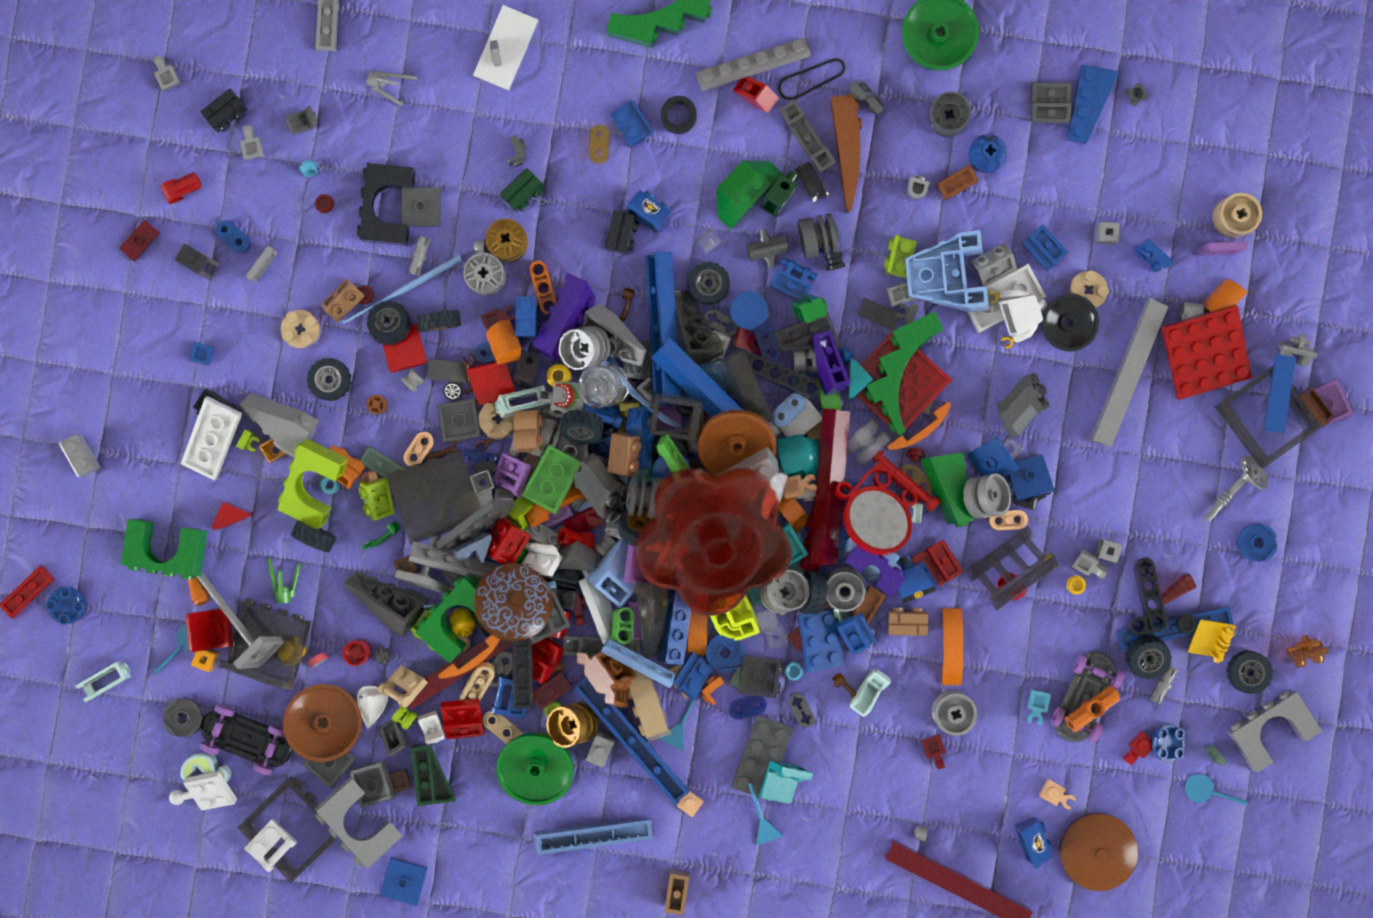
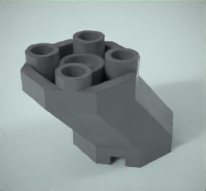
M1036 372L1022 377L1007 397L997 402L999 417L1004 419V429L1011 438L1020 435L1040 411L1050 408L1049 402L1045 397V394H1047L1046 387L1043 383H1039Z
M591 453L581 461L579 466L582 468L580 472L576 471L574 475L575 487L583 493L599 516L609 521H614L627 507L628 485L623 483L618 474L607 472L608 460L606 458Z

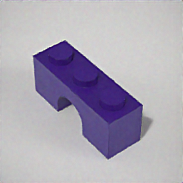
M857 545L853 547L844 559L846 563L860 573L868 565H876L879 568L880 577L875 585L891 597L894 596L906 580L903 576L905 572L896 565L894 568L888 565L889 560L883 555L871 554Z

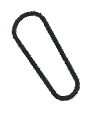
M834 58L786 76L779 83V93L786 100H795L841 76L845 72V63L841 59ZM834 61H839L843 66L839 74L795 97H787L782 93L781 86L786 79Z

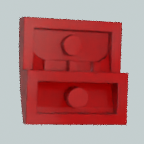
M418 324L411 325L410 333L402 342L395 345L383 344L390 373L428 364Z
M494 361L466 369L477 405L496 402L499 395L515 392L507 363L497 364Z
M944 539L911 558L913 564L923 561L939 586L964 572Z
M548 637L532 644V678L541 684H544L550 677L564 652L563 647Z
M480 699L441 702L446 739L485 735Z

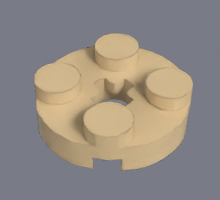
M1092 270L1077 274L1069 285V294L1084 296L1092 302L1095 308L1106 300L1109 293L1104 277ZM1085 285L1093 288L1092 295L1084 293L1086 290Z
M291 311L287 313L281 323L282 338L292 347L307 348L318 340L320 324L315 316L308 311ZM303 324L305 332L298 334L296 327Z
M495 402L484 404L479 413V426L481 430L492 439L508 437L514 431V416L503 418L504 420L500 421V424H496V421L492 419L496 418V416L502 417L500 413H497Z

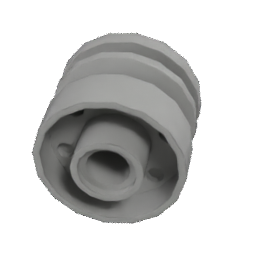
M845 565L830 571L826 578L828 585L826 600L830 606L843 612L852 611L859 607L864 600L866 592L864 577L853 567ZM846 586L849 589L844 591L841 589V587Z

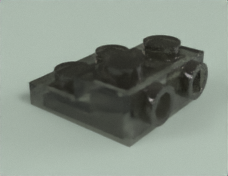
M742 655L737 693L776 698L781 689L779 675L783 672L782 660L772 657Z

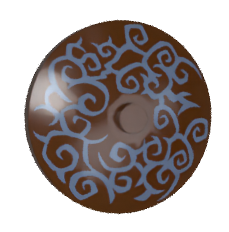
M509 563L493 568L481 579L474 594V610L478 621L488 633L504 641L517 642L535 636L546 625L552 612V594L547 582L537 571L522 564Z

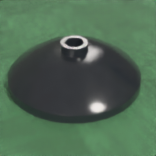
M1063 294L1054 298L1048 303L1042 314L1041 328L1045 339L1053 347L1062 351L1070 352L1085 348L1093 341L1098 332L1099 316L1095 306L1090 300L1078 294ZM1065 319L1070 321L1068 326L1064 325Z

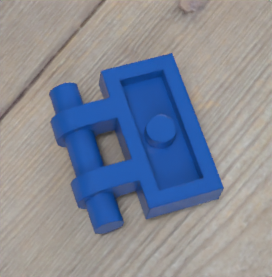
M783 257L780 264L787 268L785 272L777 269L769 287L795 300L802 299V297L808 295L812 285L806 283L807 278L815 281L818 274L811 271L812 269L809 267L804 268L796 264V261L793 259L788 260ZM793 270L801 274V279L790 275L791 271Z

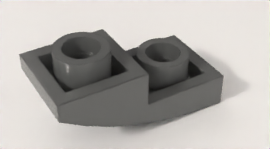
M429 359L426 379L466 384V365L453 361Z

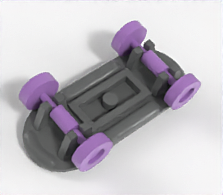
M1098 651L1089 652L1085 655L1080 654L1077 657L1073 667V672L1075 673L1060 707H1057L1052 716L1051 725L1055 726L1057 734L1066 741L1080 742L1088 737L1089 741L1097 742L1102 732V725L1096 723L1098 717L1077 732H1073L1067 726L1065 717L1078 709L1084 701L1090 700L1108 686L1118 690L1123 682L1124 672L1120 670L1115 672V666L1109 656ZM1091 705V712L1094 713L1095 708Z

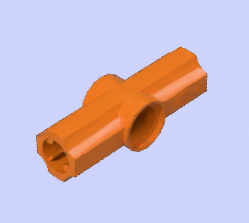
M1108 686L1090 700L1084 701L1078 709L1065 717V723L1073 732H1077L1096 717L1102 716L1104 711L1120 700L1119 693L1112 686ZM1091 705L1095 708L1094 713L1091 712Z

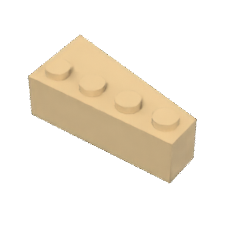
M632 669L637 677L628 688V697L634 701L635 706L632 709L635 717L640 718L641 725H639V730L642 737L646 736L649 741H653L672 734L670 728L666 725V716L662 707H660V700L653 686V680Z

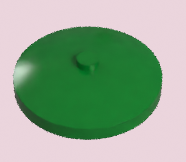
M918 0L912 5L904 18L901 33L902 42L909 57L921 67L932 71L951 70L963 64L975 50L979 38L978 20L972 8L963 0Z
M532 732L518 735L505 744L497 760L496 772L500 785L509 796L521 803L538 806L550 804L560 799L567 792L574 775V763L566 747L556 745L547 734Z

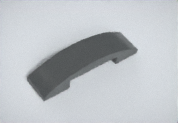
M796 99L779 109L795 139L820 173L837 163L806 119V115Z
M564 635V652L562 655L577 656V653H584L595 656L598 652L602 651L604 645L598 636ZM631 640L627 644H620L640 655L641 640Z

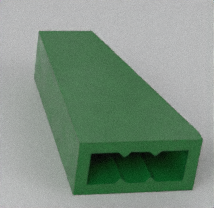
M963 452L921 459V464L933 492L940 500L939 506L947 524L963 527L967 526V522L974 521V517L968 512L963 498L964 487L968 481Z

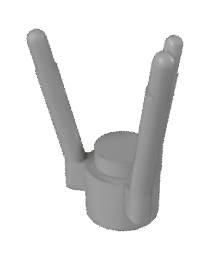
M379 70L378 72L370 71L367 85L372 86V91L378 92L394 103L403 106L401 101L386 93L380 87L384 88L386 83L398 85L397 82L388 80L386 77L416 80L417 76L387 73Z

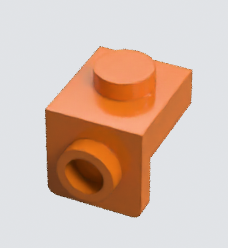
M719 674L716 677L715 675L710 676L706 681V685L701 689L703 692L701 696L707 704L711 702L713 706L716 704V701L711 693L724 683L723 678Z

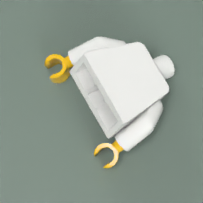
M1015 288L1003 290L1000 293L989 292L988 294L994 293L996 295V299L989 301L990 303L1001 299L999 304L1009 332V336H1003L1001 341L1010 340V343L1004 345V348L1008 349L1012 347L1013 342L1018 343L1030 338L1038 328V324L1043 320L1041 311H1044L1046 308V301L1044 299L1037 301L1035 295H1029L1026 291Z

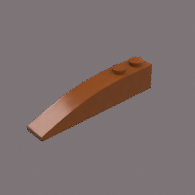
M852 94L834 96L830 99L846 214L852 210L860 166L859 130L862 129L861 118L857 117L859 101Z

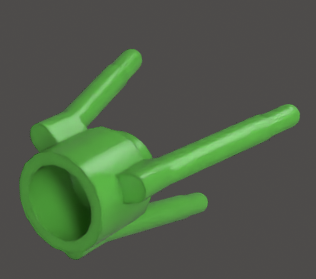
M268 558L275 603H290L291 597H295V588L301 563L297 564L291 590H289L288 586H283L281 570L278 571L277 587L272 560Z

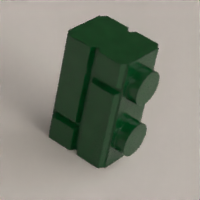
M526 168L500 193V196L516 213L519 210L523 212L530 205L528 202L533 197L536 199L543 193L542 188L544 185Z

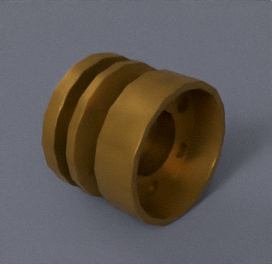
M502 218L494 221L489 226L486 232V245L488 250L500 261L513 263L520 260L526 254L529 239L525 230L517 221ZM509 236L510 242L504 243L502 237Z
M576 702L552 710L546 725L549 737L556 745L571 747L594 738L598 731L599 723L597 714L587 703Z

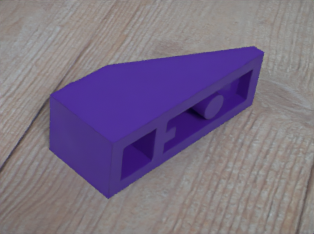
M826 331L814 334L813 342L818 378L824 395L842 392L850 384L832 332Z

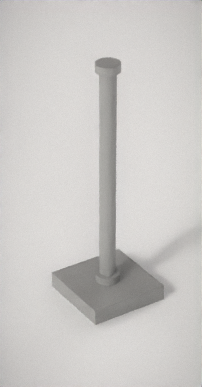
M451 471L452 477L429 546L437 547L435 543L440 539L459 477H462L463 474L459 471ZM423 565L421 573H418V575L397 570L395 578L420 588L446 593L449 587L429 578L430 566Z
M201 571V576L196 577L249 645V648L234 662V665L237 669L260 668L284 643V640L281 636H264L254 640Z

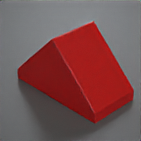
M222 502L212 529L213 531L220 530L252 517L253 513L229 502Z

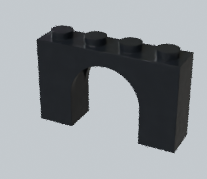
M367 163V167L363 169L365 187L361 188L363 206L359 207L361 225L357 227V236L362 242L408 246L410 227L406 224L386 223L379 220L374 211V202L378 194L385 189L413 188L416 173L413 167Z

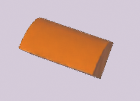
M1224 279L1202 303L1204 311L1208 313L1236 305L1248 292L1236 282Z
M502 320L492 325L488 329L486 337L497 364L520 360L521 346L515 336L510 320Z

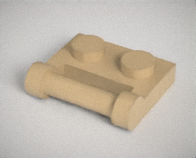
M400 665L388 681L379 686L378 690L381 694L388 695L398 701V704L402 707H407L428 682L423 677ZM397 686L407 693L401 695L393 690V688Z

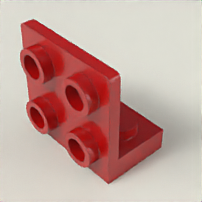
M506 516L495 521L496 524L489 533L492 539L487 551L493 560L501 564L515 563L531 537L530 533L514 526Z

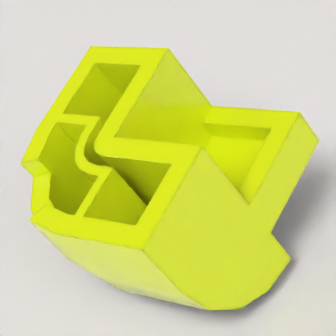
M739 592L731 596L724 594L715 599L710 605V617L720 635L736 641L760 633L754 608L745 592Z

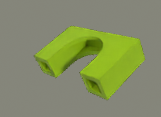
M306 439L295 447L294 454L296 455L289 465L290 473L283 483V486H285L284 491L278 498L280 503L278 510L319 530L327 523L332 507L311 497L303 486V474L305 471H313L336 481L343 475L349 458Z

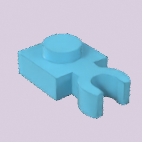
M1031 689L1027 708L1032 709V712L1027 716V722L1031 723L1032 718L1037 716V724L1042 725L1043 717L1041 713H1047L1051 698L1050 693Z

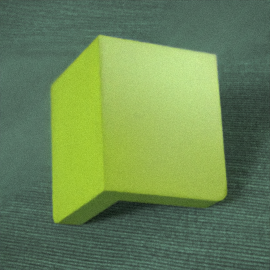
M518 497L513 502L515 507L509 511L510 514L507 518L514 526L525 530L528 524L524 515L533 507V503L523 497Z

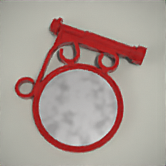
M879 449L871 457L874 463L878 461L877 464L863 476L849 494L846 495L840 491V487L846 488L847 491L852 488L850 483L845 481L838 483L834 492L839 499L847 500L843 509V522L852 541L861 549L871 554L890 555L900 550L911 536L912 519L908 508L914 506L919 500L920 502L923 501V504L926 505L925 508L932 512L940 503V500L936 496L929 495L901 469L893 465L883 456L884 451ZM876 473L873 477L874 486L863 487L856 491L868 475ZM879 473L885 475L886 484L879 482ZM891 480L904 490L899 497L886 489L890 485ZM906 493L912 498V502H908L905 499Z

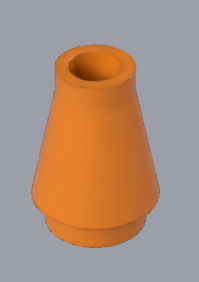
M193 577V580H187L192 603L195 606L208 603L210 601V594L198 578Z

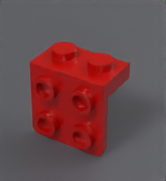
M221 609L186 614L190 652L234 646L231 622Z

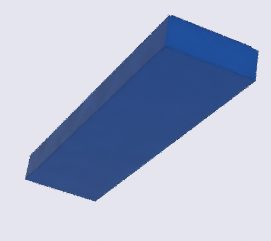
M1275 354L1263 431L1285 433L1296 357Z

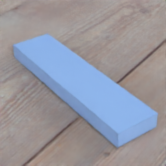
M609 638L605 641L602 653L668 688L672 686L675 673Z

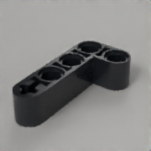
M1143 557L1133 565L1143 616L1134 618L1127 623V631L1132 636L1157 633L1164 630L1167 626L1155 564L1152 559ZM1140 565H1147V569L1141 568ZM1145 581H1148V582L1151 583V585H1152V589H1151V590L1145 589V587H1144V582H1145ZM1149 600H1153L1156 603L1155 609H1151L1148 606ZM1153 619L1159 620V629L1152 625ZM1134 622H1138L1141 625L1140 632L1134 630Z

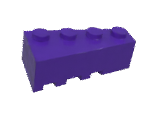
M566 273L564 279L567 282L563 289L559 288L556 294L559 296L555 306L551 305L548 311V322H543L533 343L538 353L555 361H558L560 357V339L564 333L577 329L583 323L585 311L593 307L596 299L588 283L570 273Z

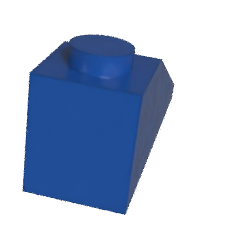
M645 406L628 409L626 420V433L640 436L641 449L638 452V470L650 467L657 417Z

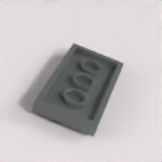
M490 500L435 543L438 550L447 549L449 551L482 534L481 532L485 529L493 527L496 524L495 521L499 518L508 516L510 514L509 511L515 507L511 500Z
M757 714L731 788L752 795L748 785L752 783L756 797H759L770 760L782 762L793 727Z

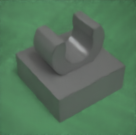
M901 303L899 308L904 310V314L896 313L895 317L903 319L901 325H907L913 322L919 306L911 303L908 307L906 304Z

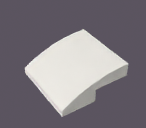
M805 398V409L788 426L780 427L777 425L786 437L800 434L806 436L811 429L822 422V416L807 398ZM793 400L792 405L794 407L798 405V400ZM783 413L779 415V420L784 419L785 415Z

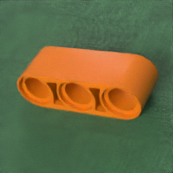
M538 260L532 262L529 270L540 309L548 316L549 312L544 309L545 304L552 302L556 305L557 299L545 263ZM542 266L544 271L542 274L536 275L534 274V268ZM542 284L549 285L547 293L539 292V287Z

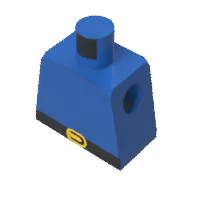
M909 554L898 559L902 566L901 570L905 572L903 576L906 578L899 588L903 604L938 589L939 584L923 561L913 564Z

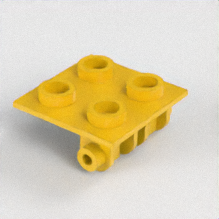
M1201 619L1187 652L1211 656L1214 662L1220 663L1224 660L1225 651H1228L1231 638L1235 635L1236 625Z

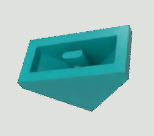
M855 359L850 360L849 400H853L868 384L873 382L872 377Z

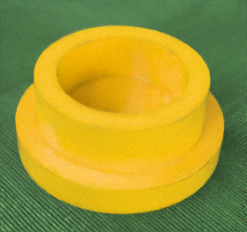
M1074 575L1067 580L1066 587L1070 593L1078 595L1084 592L1086 582L1081 576Z

